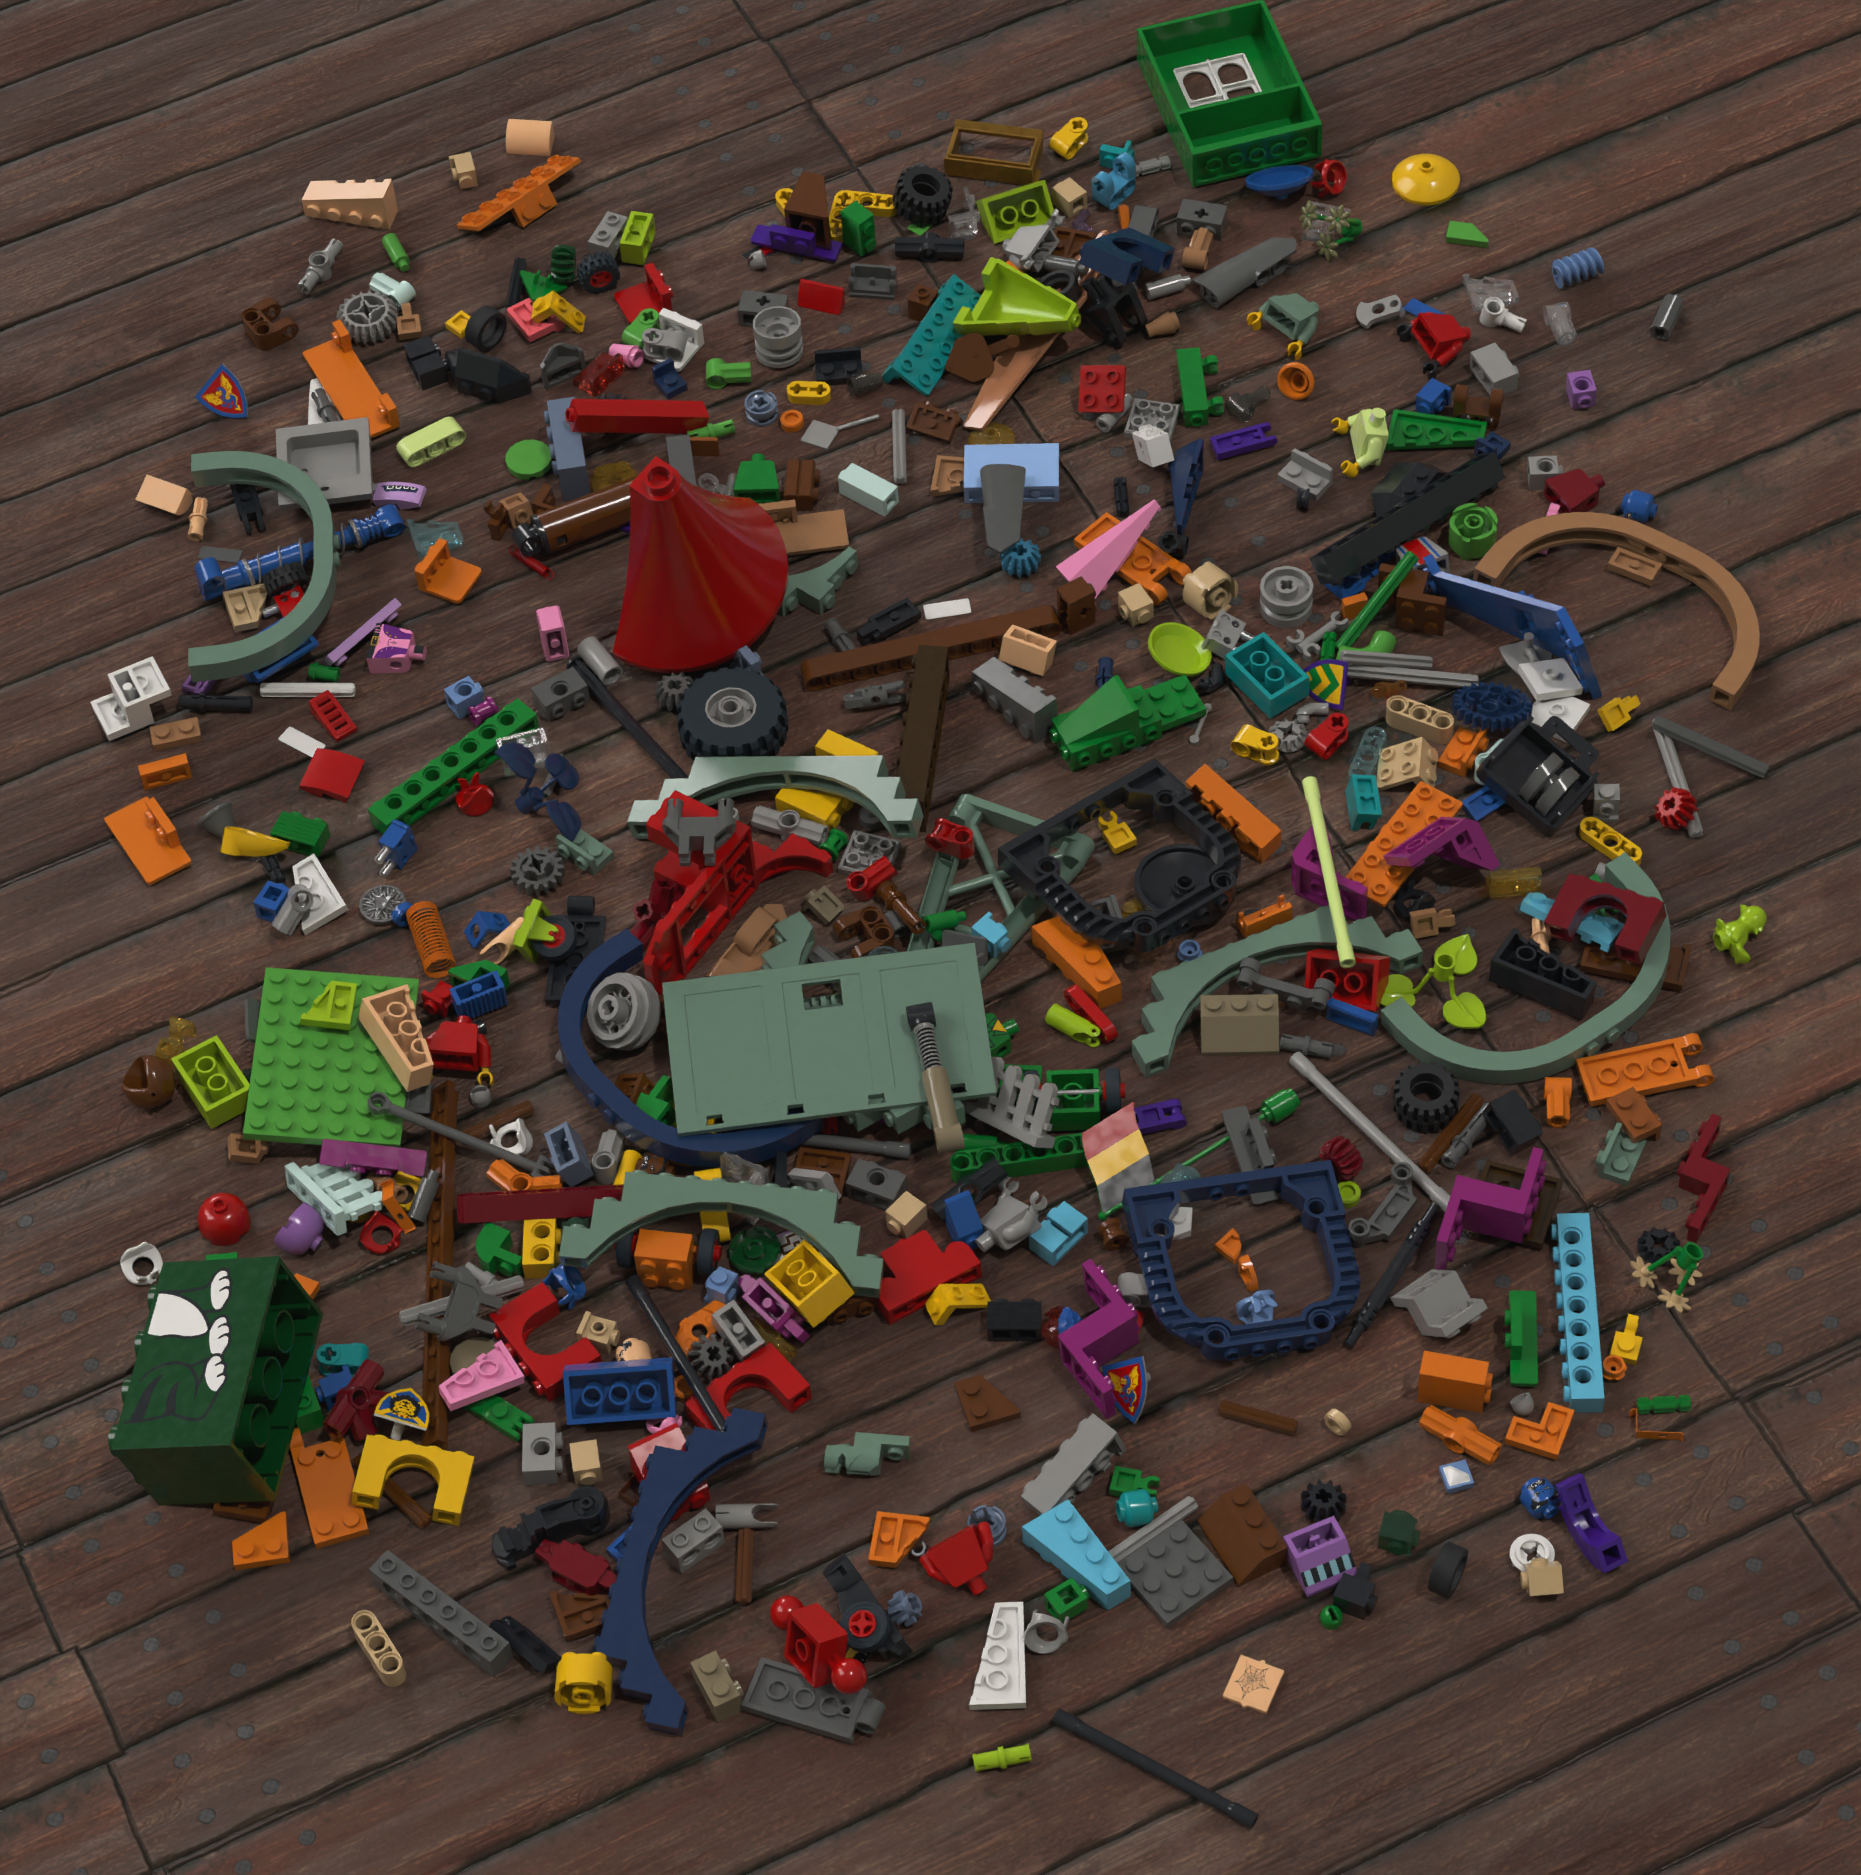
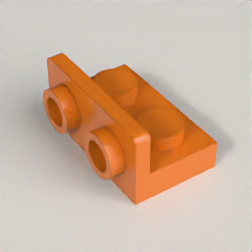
M1459 726L1440 756L1437 767L1465 778L1468 771L1475 768L1476 757L1480 752H1485L1488 746L1489 739L1486 738L1487 728L1484 731L1480 729L1476 733Z

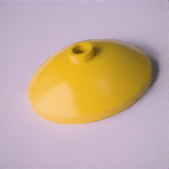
M1435 154L1410 156L1402 160L1392 173L1394 191L1403 200L1416 205L1430 206L1443 203L1455 195L1460 184V175L1456 166L1449 160Z

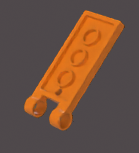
M1106 512L1074 538V546L1082 549L1121 521ZM1140 535L1137 539L1138 544L1119 571L1114 573L1131 585L1140 583L1152 599L1153 604L1159 605L1168 598V593L1157 582L1167 573H1170L1176 583L1183 585L1184 577L1188 573H1192V571L1185 563L1178 561Z
M1696 1033L1576 1059V1068L1590 1107L1606 1104V1099L1632 1087L1635 1088L1639 1095L1642 1094L1644 1096L1691 1085L1700 1088L1706 1087L1715 1080L1709 1065H1699L1691 1069L1687 1067L1683 1054L1685 1056H1693L1700 1053L1703 1049L1700 1037Z
M298 1427L293 1431L290 1449L316 1549L370 1534L363 1507L351 1504L355 1476L344 1436L337 1438L329 1434L331 1441L305 1448ZM324 1453V1455L321 1457L317 1456L318 1454Z

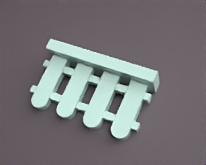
M294 1162L284 1166L287 1187L303 1203L305 1202L315 1208L323 1222L337 1236L347 1232L346 1221H355L358 1219V1216L372 1210L379 1211L382 1209L381 1206H384L382 1191L373 1192V1181L370 1179L360 1180L361 1173L350 1172V1168L325 1166L317 1163L310 1167L305 1165L300 1169Z

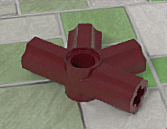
M656 878L653 880L649 899L635 902L632 908L635 915L634 919L638 920V922L630 932L642 943L643 950L650 944L658 921L664 919L669 913L672 904L678 901L685 892L679 884L668 879Z
M365 1359L348 1385L337 1392L336 1403L322 1422L323 1428L329 1434L341 1438L350 1427L355 1441L365 1439L367 1434L376 1435L378 1430L372 1414L375 1413L380 1399L389 1394V1392L374 1390L385 1374L383 1372L384 1368L378 1363Z

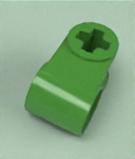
M651 308L642 310L624 330L621 338L622 344L639 346L643 350L645 345L642 340L643 332L649 328L661 330L658 323V312Z

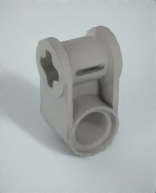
M656 328L646 329L642 334V340L645 343L643 347L644 355L650 359L667 360L671 358L674 362L681 361L688 338L681 331L660 330Z
M1127 1272L1119 1275L1117 1286L1122 1292V1299L1126 1304L1131 1303L1134 1307L1151 1308L1143 1274Z

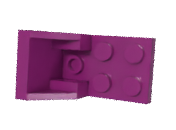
M1440 817L1383 856L1387 865H1397L1399 867H1418L1425 862L1424 858L1430 854H1435L1437 857L1469 869L1493 871L1500 866L1479 822L1467 818Z
M1311 825L1292 852L1291 884L1295 895L1319 906H1328L1329 902L1315 835ZM1326 826V831H1327L1328 840H1329V845H1330L1331 854H1332V859H1333V851H1332V847H1331V843H1330V839H1329V834H1328V830H1327V826ZM1335 871L1345 918L1352 921L1367 918L1368 887H1365L1358 881H1352L1343 877Z

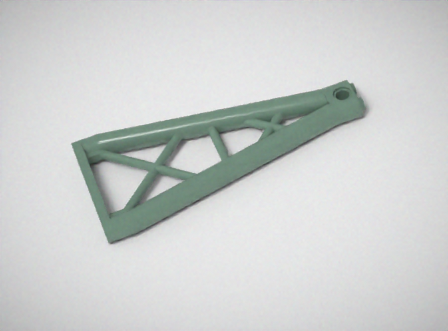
M962 794L947 820L972 830L974 843L988 874L952 885L960 859L943 852H937L918 916L924 920V916L944 912L950 896L993 883L1007 914V917L1001 924L1007 929L1008 938L1012 940V944L1006 952H1001L996 958L988 954V962L978 967L980 982H982L1049 907L1043 904L1040 898L1035 901L1029 894L1014 907L1002 881L1011 877L1004 870H997L978 825L982 822L1021 835L1041 824L1044 820L973 795ZM1071 832L1050 844L1051 847L1059 849L1057 853L1050 856H1054L1059 860L1060 877L1070 885L1086 865L1095 849V843L1090 837L1082 833ZM960 923L957 927L947 929L972 935L971 927ZM926 930L919 935L912 932L907 951L934 948L936 940Z

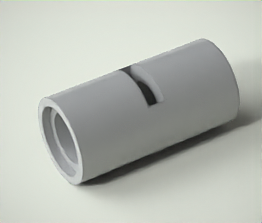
M588 637L578 645L577 653L604 685H612L622 677L623 669L596 637Z

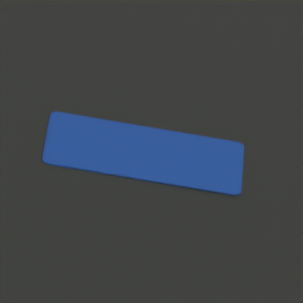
M1414 298L1404 307L1405 311L1415 316L1426 312L1444 314Z

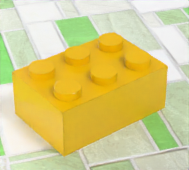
M803 1240L764 1273L776 1291L813 1328L823 1322L828 1315L843 1305L854 1294V1291L840 1272L806 1240Z

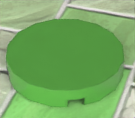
M523 440L515 443L506 453V465L509 473L523 480H530V477L534 476L536 478L543 476L552 466L549 447L538 440Z

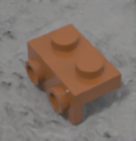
M1634 1087L1606 1099L1607 1108L1618 1123L1622 1124L1623 1130L1633 1143L1649 1136L1654 1141L1660 1139L1661 1119L1656 1113H1652L1645 1097L1642 1094L1639 1095Z

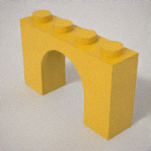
M829 729L815 745L816 756L878 755L877 751ZM782 788L775 797L777 811L794 810L800 815V818L827 825L829 831L839 825L843 814L849 811L854 804L853 801L840 795L799 788Z
M367 1434L352 1491L351 1504L378 1510L384 1486L389 1476L399 1469L416 1467L430 1473L438 1484L432 1521L459 1526L473 1471L474 1456H470L462 1451L451 1452L442 1450L437 1446L426 1447L416 1445L408 1440L397 1441L388 1439L383 1435L372 1436Z

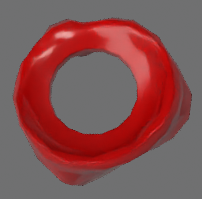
M1325 159L1314 167L1321 173L1322 181L1311 182V186L1317 189L1324 188L1318 194V198L1321 199L1328 194L1338 195L1344 189L1347 181V172L1340 161ZM1328 181L1334 182L1333 188L1329 186Z
M479 772L473 775L472 784L470 785L464 778L457 779L461 791L456 795V803L460 811L468 816L485 814L492 808L494 802L492 790L487 785L478 783Z
M375 1211L364 1225L360 1233V1241L371 1253L378 1255L388 1254L400 1246L403 1229L390 1217ZM380 1226L389 1228L393 1234L392 1241L385 1245L377 1244L372 1239L373 1230Z

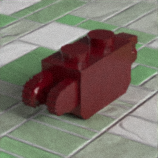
M544 1539L535 1551L536 1557L550 1567L553 1581L575 1593H586L590 1596L596 1594L609 1595L611 1584L616 1583L618 1576L611 1572L609 1562L600 1555L594 1556L588 1553L578 1543L571 1544L563 1540L561 1544H557Z

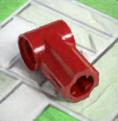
M883 856L865 870L851 873L846 880V885L858 901L864 902L874 896L875 890L882 882L889 881L898 873L887 857Z

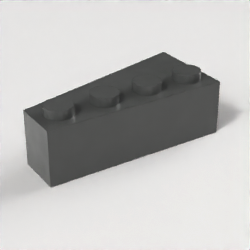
M996 657L991 658L972 671V688L976 694L982 695L988 700L989 705L993 709L999 710L1004 715L1006 721L1010 724L1013 723L1025 738H1029L1037 744L1050 735L1049 730L1052 729L1051 718L1058 716L1056 697L1053 695L1045 696L1043 694L1044 689L1038 685L1033 688L1026 677L1021 675L1018 678L1014 669Z

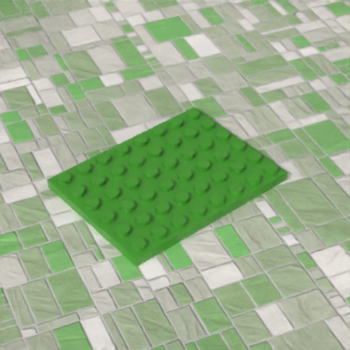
M266 967L243 1139L322 1145L323 1139L401 1148L404 1119L389 1113L388 1115L384 1113L374 1115L368 1110L367 1103L372 1093L382 1092L393 1102L392 1104L405 1108L407 1091L360 1022L359 1013L363 998L408 984L411 1001L413 1000L416 1014L419 979ZM331 981L357 983L350 1030L301 1025V1015L303 1013L306 1014L312 1008L313 1001L324 993L326 986ZM380 1104L373 1105L377 1108L382 1107Z

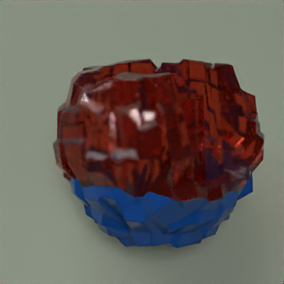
M1064 1305L1051 1308L1050 1311L1045 1313V1316L1050 1319L1048 1323L1041 1326V1335L1045 1338L1047 1345L1059 1348L1058 1335L1082 1321V1318L1077 1312Z

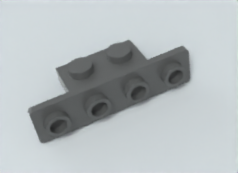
M1246 1106L1223 1110L1221 1115L1240 1171L1247 1172L1273 1168L1276 1164L1275 1153L1273 1149L1268 1147L1267 1130L1265 1126H1261L1259 1118L1251 1119ZM1276 1190L1249 1194L1253 1206L1274 1202L1278 1198Z

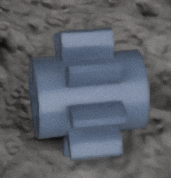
M904 1590L895 1593L893 1598L888 1601V1615L898 1625L904 1622L905 1626L908 1627L917 1622L916 1618L922 1616L920 1613L922 1603L919 1597L912 1592L905 1594Z

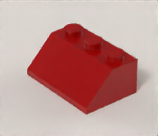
M1326 949L1307 951L1305 988L1313 989L1316 980L1319 978L1328 979L1336 985L1331 998L1364 1010L1378 1011L1389 982L1390 957L1354 953L1355 965L1350 968H1343L1340 965L1338 951Z

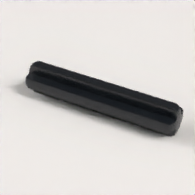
M517 257L514 260L506 309L520 302L523 287L520 271H526L527 267L526 259L523 257Z

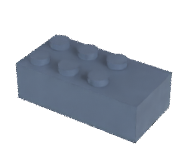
M575 397L547 401L548 411H544L546 425H551L546 427L548 441L553 442L549 444L551 459H556V461H552L554 475H559L563 501L574 500L590 494L581 433L572 432L569 422H566L565 419L566 409L569 408L571 400L575 399Z

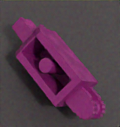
M749 1274L740 1277L738 1283L745 1292L742 1298L781 1335L788 1339L793 1334L802 1343L810 1337L800 1326L805 1319L762 1278L759 1277L756 1281Z

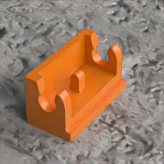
M1284 895L1277 897L1276 904L1245 917L1243 911L1237 913L1235 924L1245 939L1254 933L1258 934L1270 929L1274 925L1292 920L1293 907L1290 902L1285 904Z

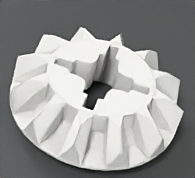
M1525 1534L1518 1537L1510 1548L1509 1557L1513 1567H1517L1520 1572H1525L1524 1564L1531 1563V1560L1527 1561L1526 1553L1531 1554L1536 1548L1537 1558H1548V1562L1554 1561L1555 1552L1552 1544L1545 1537L1538 1534Z

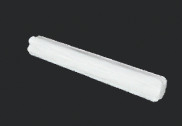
M263 682L260 685L262 697H316L326 690H329L334 697H354L356 693L354 683Z

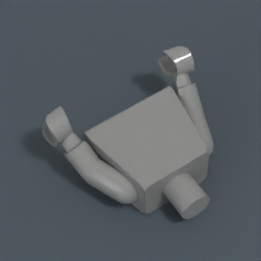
M1058 209L1053 211L1051 218L1046 224L1021 227L1012 239H1005L1003 241L1002 248L1009 257V261L1023 273L1027 270L1038 273L1044 265L1045 258L1051 255L1060 242L1054 231L1063 224L1066 216H1058Z
M1006 1177L1000 1181L998 1187L1002 1194L1001 1196L999 1195L997 1205L980 1219L984 1233L975 1239L978 1247L983 1252H986L993 1245L1008 1250L1040 1229L1042 1225L1038 1221V1211L1043 1210L1047 1206L1045 1196L1042 1197L1040 1203L1035 1204L1039 1193L1037 1191L1033 1192L1030 1197L1031 1206H1028L1010 1196L1011 1193L1018 1189V1182L1012 1181L1006 1188V1183L1011 1177Z

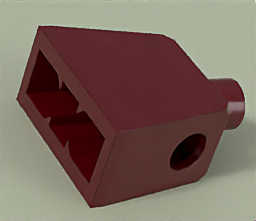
M1575 469L1546 479L1544 496L1550 503L1561 505L1558 511L1560 514L1589 512L1597 506L1599 489L1605 486V481L1600 474L1589 478L1582 469Z

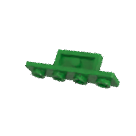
M1511 1290L1509 1291V1310L1505 1309L1504 1316L1505 1326H1509V1333H1505V1349H1510V1385L1536 1387L1538 1385L1536 1292Z

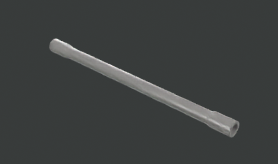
M1300 1051L1294 1053L1289 1059V1063L1301 1075L1309 1079L1395 1163L1406 1162L1410 1164L1413 1168L1412 1180L1430 1196L1434 1203L1446 1212L1450 1195L1432 1181L1331 1084Z

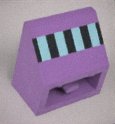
M1334 1516L1283 1536V1541L1288 1547L1287 1561L1307 1598L1338 1585L1343 1573L1356 1576L1357 1569L1347 1539Z

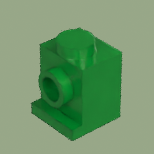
M1072 1577L1044 1594L1045 1608L1052 1617L1060 1620L1063 1624L1066 1616H1069L1070 1620L1088 1609L1089 1594L1082 1584L1078 1585Z

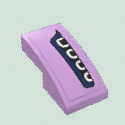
M382 482L378 483L372 501L376 507L397 504L400 510L421 507L427 489L425 486L412 483Z

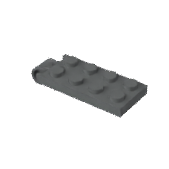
M763 1657L759 1661L741 1704L743 1711L853 1744L855 1740L853 1736L855 1728L866 1734H875L886 1708L882 1702L872 1698V1692L868 1689L863 1688L856 1694L846 1695L837 1691L832 1683L813 1688L793 1666Z

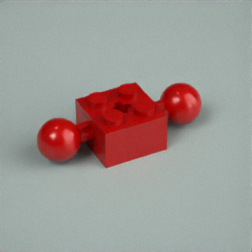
M790 1595L781 1596L774 1601L770 1608L771 1621L776 1628L787 1631L784 1658L813 1688L832 1683L837 1691L846 1695L856 1694L861 1691L867 1682V1671L865 1666L857 1659L845 1658L848 1643V1633L818 1603L804 1607L798 1598Z

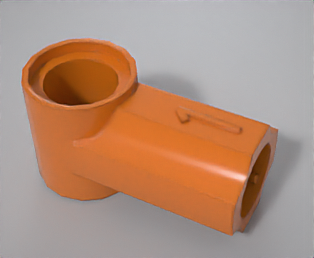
M1545 1077L1544 1100H1546L1547 1124L1553 1128H1563V1126L1569 1125V1101H1571L1572 1078Z

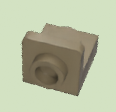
M824 885L818 891L814 888L805 896L804 900L806 903L801 909L805 912L809 908L827 925L845 908V905Z

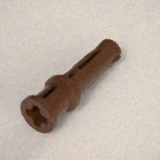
M893 881L882 882L876 889V897L880 901L885 902V906L889 911L893 910L914 934L919 935L923 933L926 922L909 906L906 895L898 891L897 885Z

